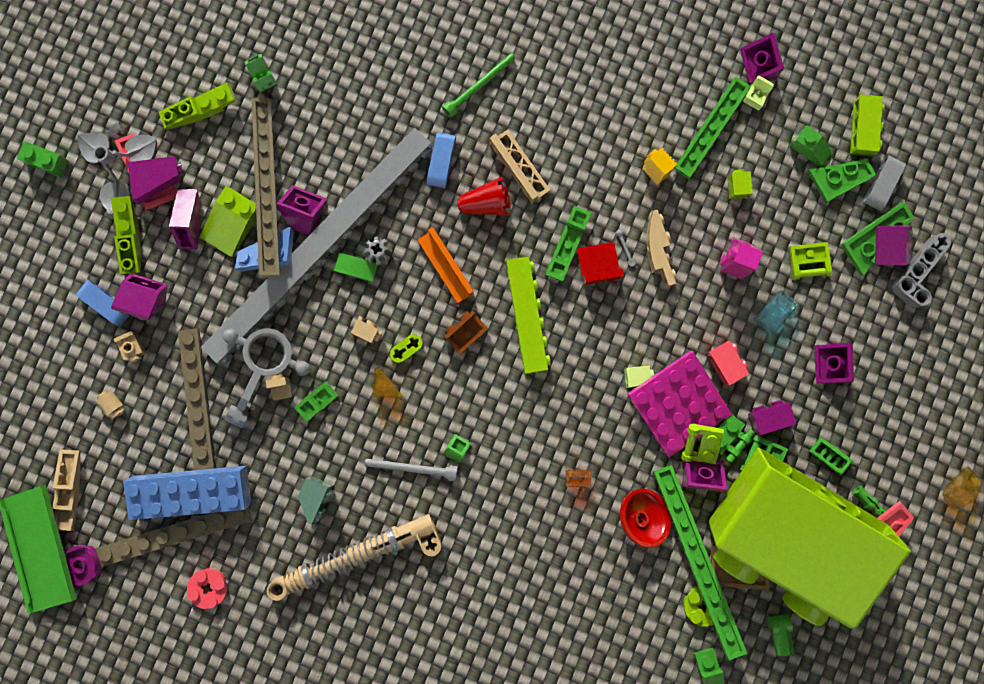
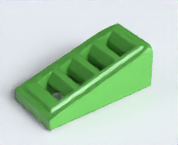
M822 437L818 439L809 451L810 454L840 477L853 462L851 458ZM822 444L826 447L818 454L816 451ZM830 449L832 452L825 459L823 455ZM836 454L838 456L833 464L829 461ZM842 459L844 463L838 469L836 465Z

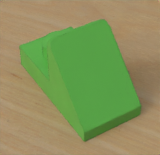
M709 648L695 652L694 656L702 683L724 684V673L719 668L714 649Z

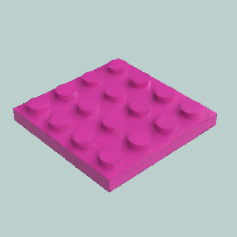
M689 351L627 394L667 457H671L686 446L690 424L714 427L732 415L693 351Z

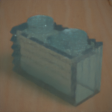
M780 290L753 320L769 335L778 334L785 327L783 323L786 319L791 320L798 311L795 309L799 304L783 290Z

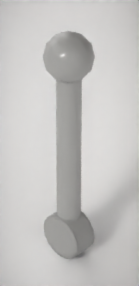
M617 230L616 236L620 238L629 260L628 265L633 267L636 262L631 258L623 238V231Z

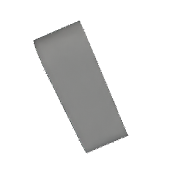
M887 155L882 161L863 199V203L878 211H882L906 164Z

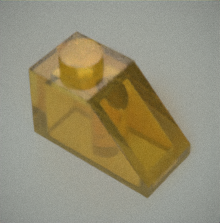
M968 466L946 485L942 496L948 505L957 510L976 500L982 480Z

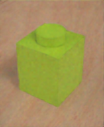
M744 169L734 170L727 177L729 199L749 198L753 194L751 171L744 172Z

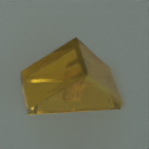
M376 367L372 396L402 399L404 397L382 369Z

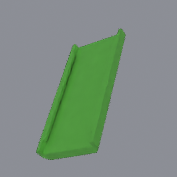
M46 485L0 499V511L27 613L31 614L76 600Z

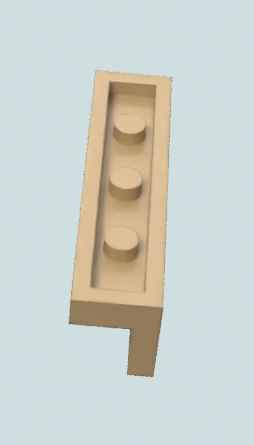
M509 130L498 136L494 134L489 138V144L531 204L550 192L549 187ZM506 136L511 141L510 148H505L501 142ZM511 152L520 154L522 157L521 164L515 162ZM522 167L532 171L531 179L526 178L522 172ZM532 183L541 184L544 190L537 193Z

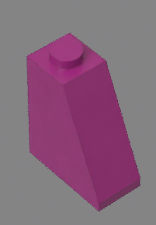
M175 156L128 162L134 202L136 205L141 204L181 181L180 174H183L181 162L178 163Z
M178 189L169 227L178 249H198L201 200L197 190Z

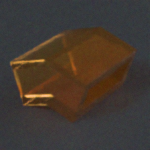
M565 469L566 487H591L590 469Z

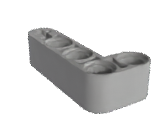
M940 233L930 237L913 257L911 263L905 267L892 284L893 293L912 308L928 305L932 300L931 293L920 283L950 247L951 239L947 234ZM925 254L929 256V261L925 259ZM914 268H915V269L917 270V272H918V275H917V276H916V275L914 274V272H913V269H914ZM902 282L906 285V291L902 288ZM917 294L921 297V303L917 300Z

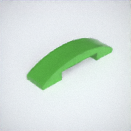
M577 206L573 207L545 275L563 282L591 212Z

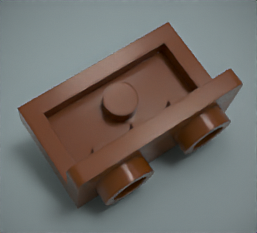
M468 311L459 318L461 322L456 326L452 324L445 331V339L460 355L488 330L485 324L475 315L474 311L470 313Z

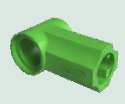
M784 614L768 617V626L773 635L776 655L790 656L794 654L791 637L793 625L790 615Z

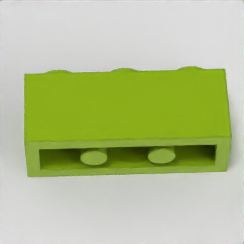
M860 94L854 100L851 155L872 157L881 150L882 140H880V134L883 130L881 119L885 108L883 96Z

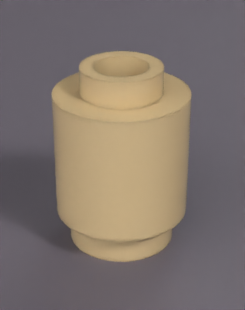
M104 391L97 396L96 404L112 420L125 412L124 405L112 391Z

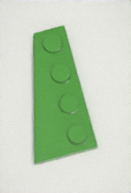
M905 202L899 203L841 244L860 276L865 275L868 271L867 269L875 263L876 226L908 225L914 219Z

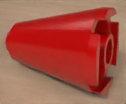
M503 177L497 178L460 195V199L457 200L459 211H462L463 214L510 215L511 211H507V208L511 207L507 186L503 187L502 182H505V179Z

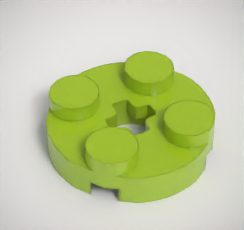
M696 586L684 598V612L694 624L698 626H711L713 623L707 608L705 611L698 608V605H701L704 600L698 586Z

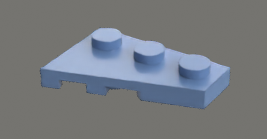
M291 227L277 233L279 266L291 264L294 230ZM258 242L237 251L236 269L239 272L259 269Z

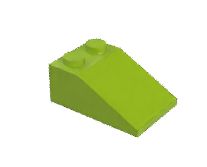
M225 186L214 203L200 238L233 257L257 220L256 204L230 187Z

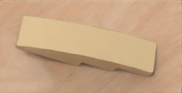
M61 449L59 451L53 489L56 490L52 509L55 510L54 517L58 531L74 532L80 486L81 451Z

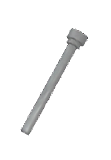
M365 459V466L444 476L448 481L455 482L457 479L458 466L450 465V467L437 468Z

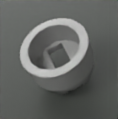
M115 122L106 134L113 139H119L120 137L117 133L123 135V129Z

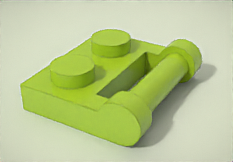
M828 242L788 247L791 278L793 281L804 277L832 276ZM823 262V268L799 269V265Z
M690 424L685 451L682 452L681 459L686 462L698 461L716 464L724 429ZM701 434L698 452H694L696 436Z

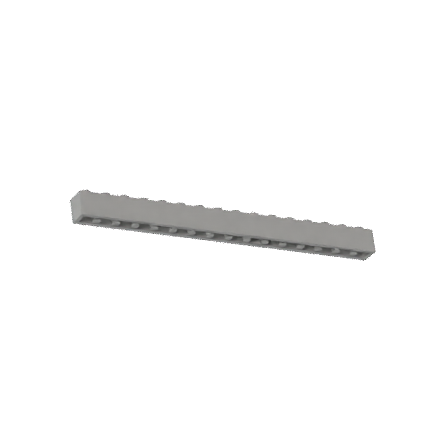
M414 127L292 253L291 264L279 266V277L267 278L200 348L217 364L228 363L233 357L232 354L243 346L237 343H226L223 339L225 330L234 329L239 336L247 339L250 334L260 329L259 326L264 321H269L274 315L273 311L277 307L281 308L287 302L286 298L290 294H295L300 288L299 285L313 275L314 272L312 271L317 266L321 267L326 262V257L330 253L338 250L340 247L339 243L343 239L347 240L353 234L352 230L357 225L360 226L365 222L366 216L370 211L373 213L379 207V202L383 198L387 199L392 194V189L396 185L399 186L406 178L405 175L409 171L413 172L418 167V162L430 155L432 152L431 142Z

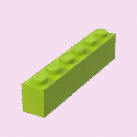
M529 256L506 260L524 375L547 371L548 366H551L550 356L545 354V347H548L546 336H542L541 329L544 328L543 317H539L538 310H541L540 299H536L535 291H538L537 281L533 280L532 273L535 272L534 263L530 261Z

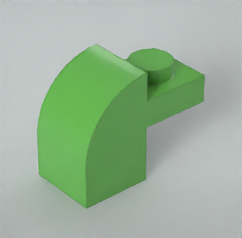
M262 54L245 61V65L260 92L277 84Z

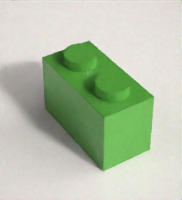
M25 141L16 158L26 165L58 177H62L69 161L60 154Z

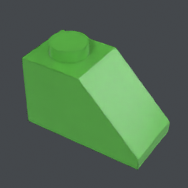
M808 125L799 132L790 145L792 149L820 168L832 152L824 137Z

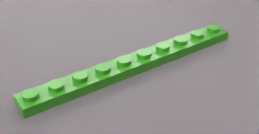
M670 465L654 471V477L727 660L730 661L748 654L673 466Z

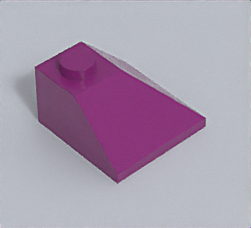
M292 185L278 201L276 207L293 230L310 235L318 224L327 198Z

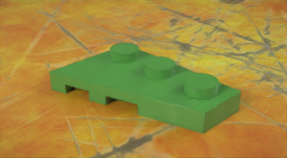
M868 159L807 170L825 203L876 176Z

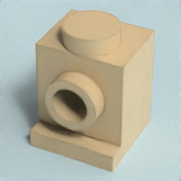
M359 316L351 333L374 345L375 341L378 342L383 332L376 328L377 324L369 320L365 323V319Z
M130 331L114 338L125 361L133 363L142 359L141 356L147 354L137 332ZM131 344L132 348L129 351L127 346Z

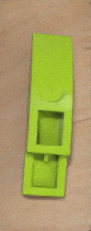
M224 83L195 98L190 96L158 112L164 129L167 130L216 115L224 111V107L237 101L231 85Z
M132 196L111 198L116 229L114 239L120 275L139 273L141 270V243L138 215H135Z

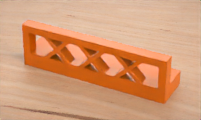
M431 227L428 229L429 233L419 238L418 242L455 301L459 304L474 295V291L435 229Z

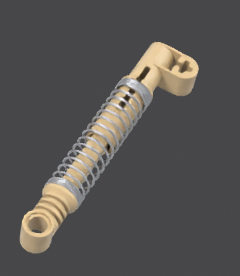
M427 514L402 526L387 528V532L381 531L380 535L376 533L375 537L370 536L369 540L364 538L363 542L358 541L357 545L352 543L351 547L346 546L345 550L340 548V553L338 551H334V555L329 553L328 558L323 556L322 560L320 558H317L316 562L312 560L310 565L305 563L299 566L295 572L286 574V576L274 578L267 587V595L272 600H281L291 594V592H296V590L310 589L319 585L318 578L324 583L323 576L325 575L328 580H330V573L336 578L335 571L338 570L339 574L342 575L341 568H344L345 572L348 573V565L351 570H354L355 566L359 568V565L362 563L363 565L367 561L371 563L372 559L377 560L379 556L383 558V554L389 555L388 552L390 551L393 553L404 549L405 545L418 540L424 554L435 556L441 550V539L430 514ZM434 533L435 535L431 536V542L435 543V548L428 546V538L424 540L421 538ZM274 585H280L283 588V592H276Z

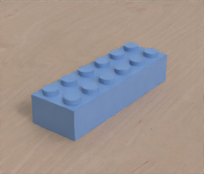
M247 466L138 475L123 481L129 520L245 510L252 504Z

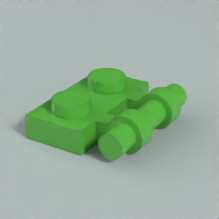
M734 415L724 419L717 427L724 429L719 454L722 455L727 450L730 454L726 460L730 463H733L736 458L741 456V451L752 442V437L756 434L751 429L746 434L741 432L745 424ZM738 437L740 441L734 448L730 444Z

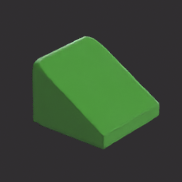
M454 434L443 454L460 463L471 443Z

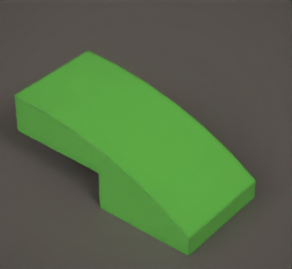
M339 253L334 272L373 282L378 265L374 262L370 263L361 258Z
M326 381L294 408L308 422L339 395Z

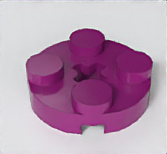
M78 545L66 551L67 555L65 558L71 580L76 583L74 585L82 586L91 583L101 574L99 558L93 546ZM82 562L83 568H82V567L79 568V565H78V564H80V563Z

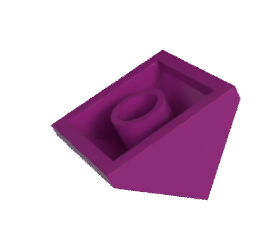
M771 33L740 49L750 84H753L758 76L766 80L775 79L784 70L775 33Z
M912 225L876 226L875 264L907 265L911 263Z
M853 343L814 345L816 383L854 382Z
M717 460L716 464L698 461H684L682 486L727 492L724 462Z

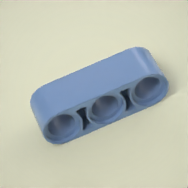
M437 132L427 176V185L446 188L455 147V135Z
M88 279L75 294L118 327H121L130 316L129 314H122L111 309L115 298Z

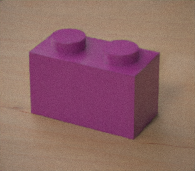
M782 400L771 402V407L765 408L762 405L752 408L753 412L748 413L753 431L756 433L755 435H763L797 424L790 402L783 403Z

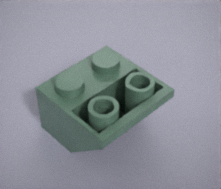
M313 476L305 479L298 495L307 522L311 525L323 519L327 510L324 508L325 504L330 502L334 495L332 490L334 485Z

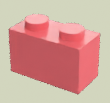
M730 341L706 353L724 386H729L749 375L747 371L749 369L748 365L743 359H740L737 354L739 353L737 346Z

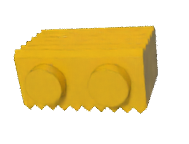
M660 148L658 151L654 149L644 161L643 170L659 185L671 174L677 162H674V159L669 157V154H666L664 148Z

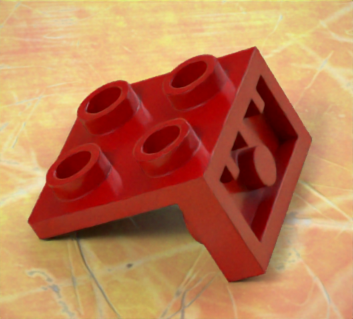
M614 242L577 249L584 286L619 280L624 276L623 268H619Z

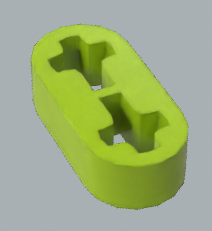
M416 334L406 337L391 349V359L396 363H402L422 348V338ZM412 338L419 340L417 348L414 346L409 349L407 348L411 344L410 340ZM397 349L398 351L406 349V351L402 353V359H399L398 357L394 358V356L396 355L395 351Z

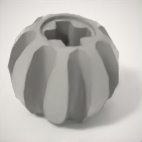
M374 237V242L369 240L366 242L365 245L369 248L363 250L365 256L369 255L367 258L368 262L372 263L376 260V265H382L381 261L383 259L386 262L390 259L387 254L392 253V247H386L389 242L385 238L380 241V237ZM380 247L382 252L375 254L374 250H378Z

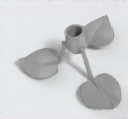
M103 133L77 134L82 156L90 163H103V167L106 168L115 183H106L100 190L102 205L108 214H113L111 198L131 196V191L127 184H119V180L109 168V165L115 162L116 155L130 156L131 162L152 159L155 154L157 139L150 135L134 136L125 144L128 153L109 150V139Z

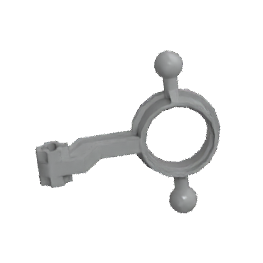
M270 328L259 329L250 334L247 339L239 336L234 329H227L223 333V339L226 343H237L243 346L244 362L253 371L237 407L230 406L224 421L243 428L249 415L245 408L261 375L266 377L277 375L287 366L295 369L296 373L300 376L309 374L310 365L307 362H296L291 359L292 350L290 342L278 330ZM262 337H270L278 341L284 353L280 365L273 369H262L256 366L251 360L249 353L250 347L255 340Z

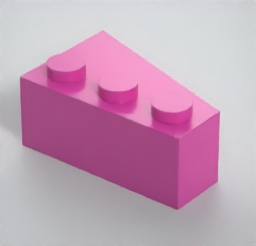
M733 237L727 254H724L721 258L720 265L722 267L720 271L743 279L756 271L763 251L753 244Z

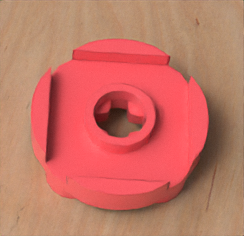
M207 568L196 572L190 578L187 585V598L195 606L202 609L214 608L225 599L228 593V583L226 584L225 576L214 568ZM211 584L212 592L205 593L203 585Z

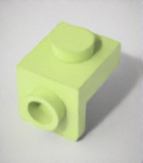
M758 76L748 90L743 102L759 111L774 84Z

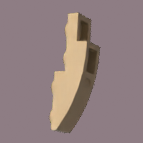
M654 210L650 215L647 228V255L652 273L659 271L665 288H669L675 285V280H677L674 269L671 270L669 265L670 256L667 251H664V249L670 246L671 237L668 231L665 232L663 226L665 222L662 214H659L658 210Z

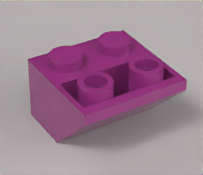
M131 273L122 281L111 309L122 314L135 316L141 320H149L166 304L168 284Z

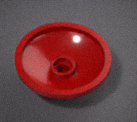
M645 488L634 490L626 495L620 508V521L625 534L633 543L644 548L656 547L662 544L668 537L671 528V517L664 500L656 492Z

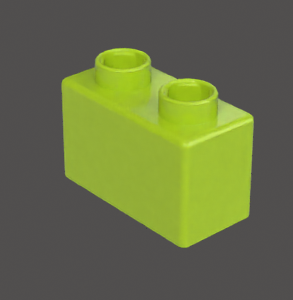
M759 447L755 450L709 519L714 542L718 548L713 556L716 563L727 573L744 583L754 584L759 575H762L784 588L785 592L782 595L784 603L798 616L816 626H823L828 618L832 617L848 628L856 629L911 553V550L888 524Z

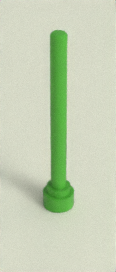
M509 54L454 102H446L442 106L446 115L450 118L455 116L459 110L458 107L515 60V56Z

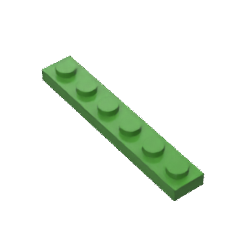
M736 76L734 77L674 168L675 171L690 179L750 89V85Z

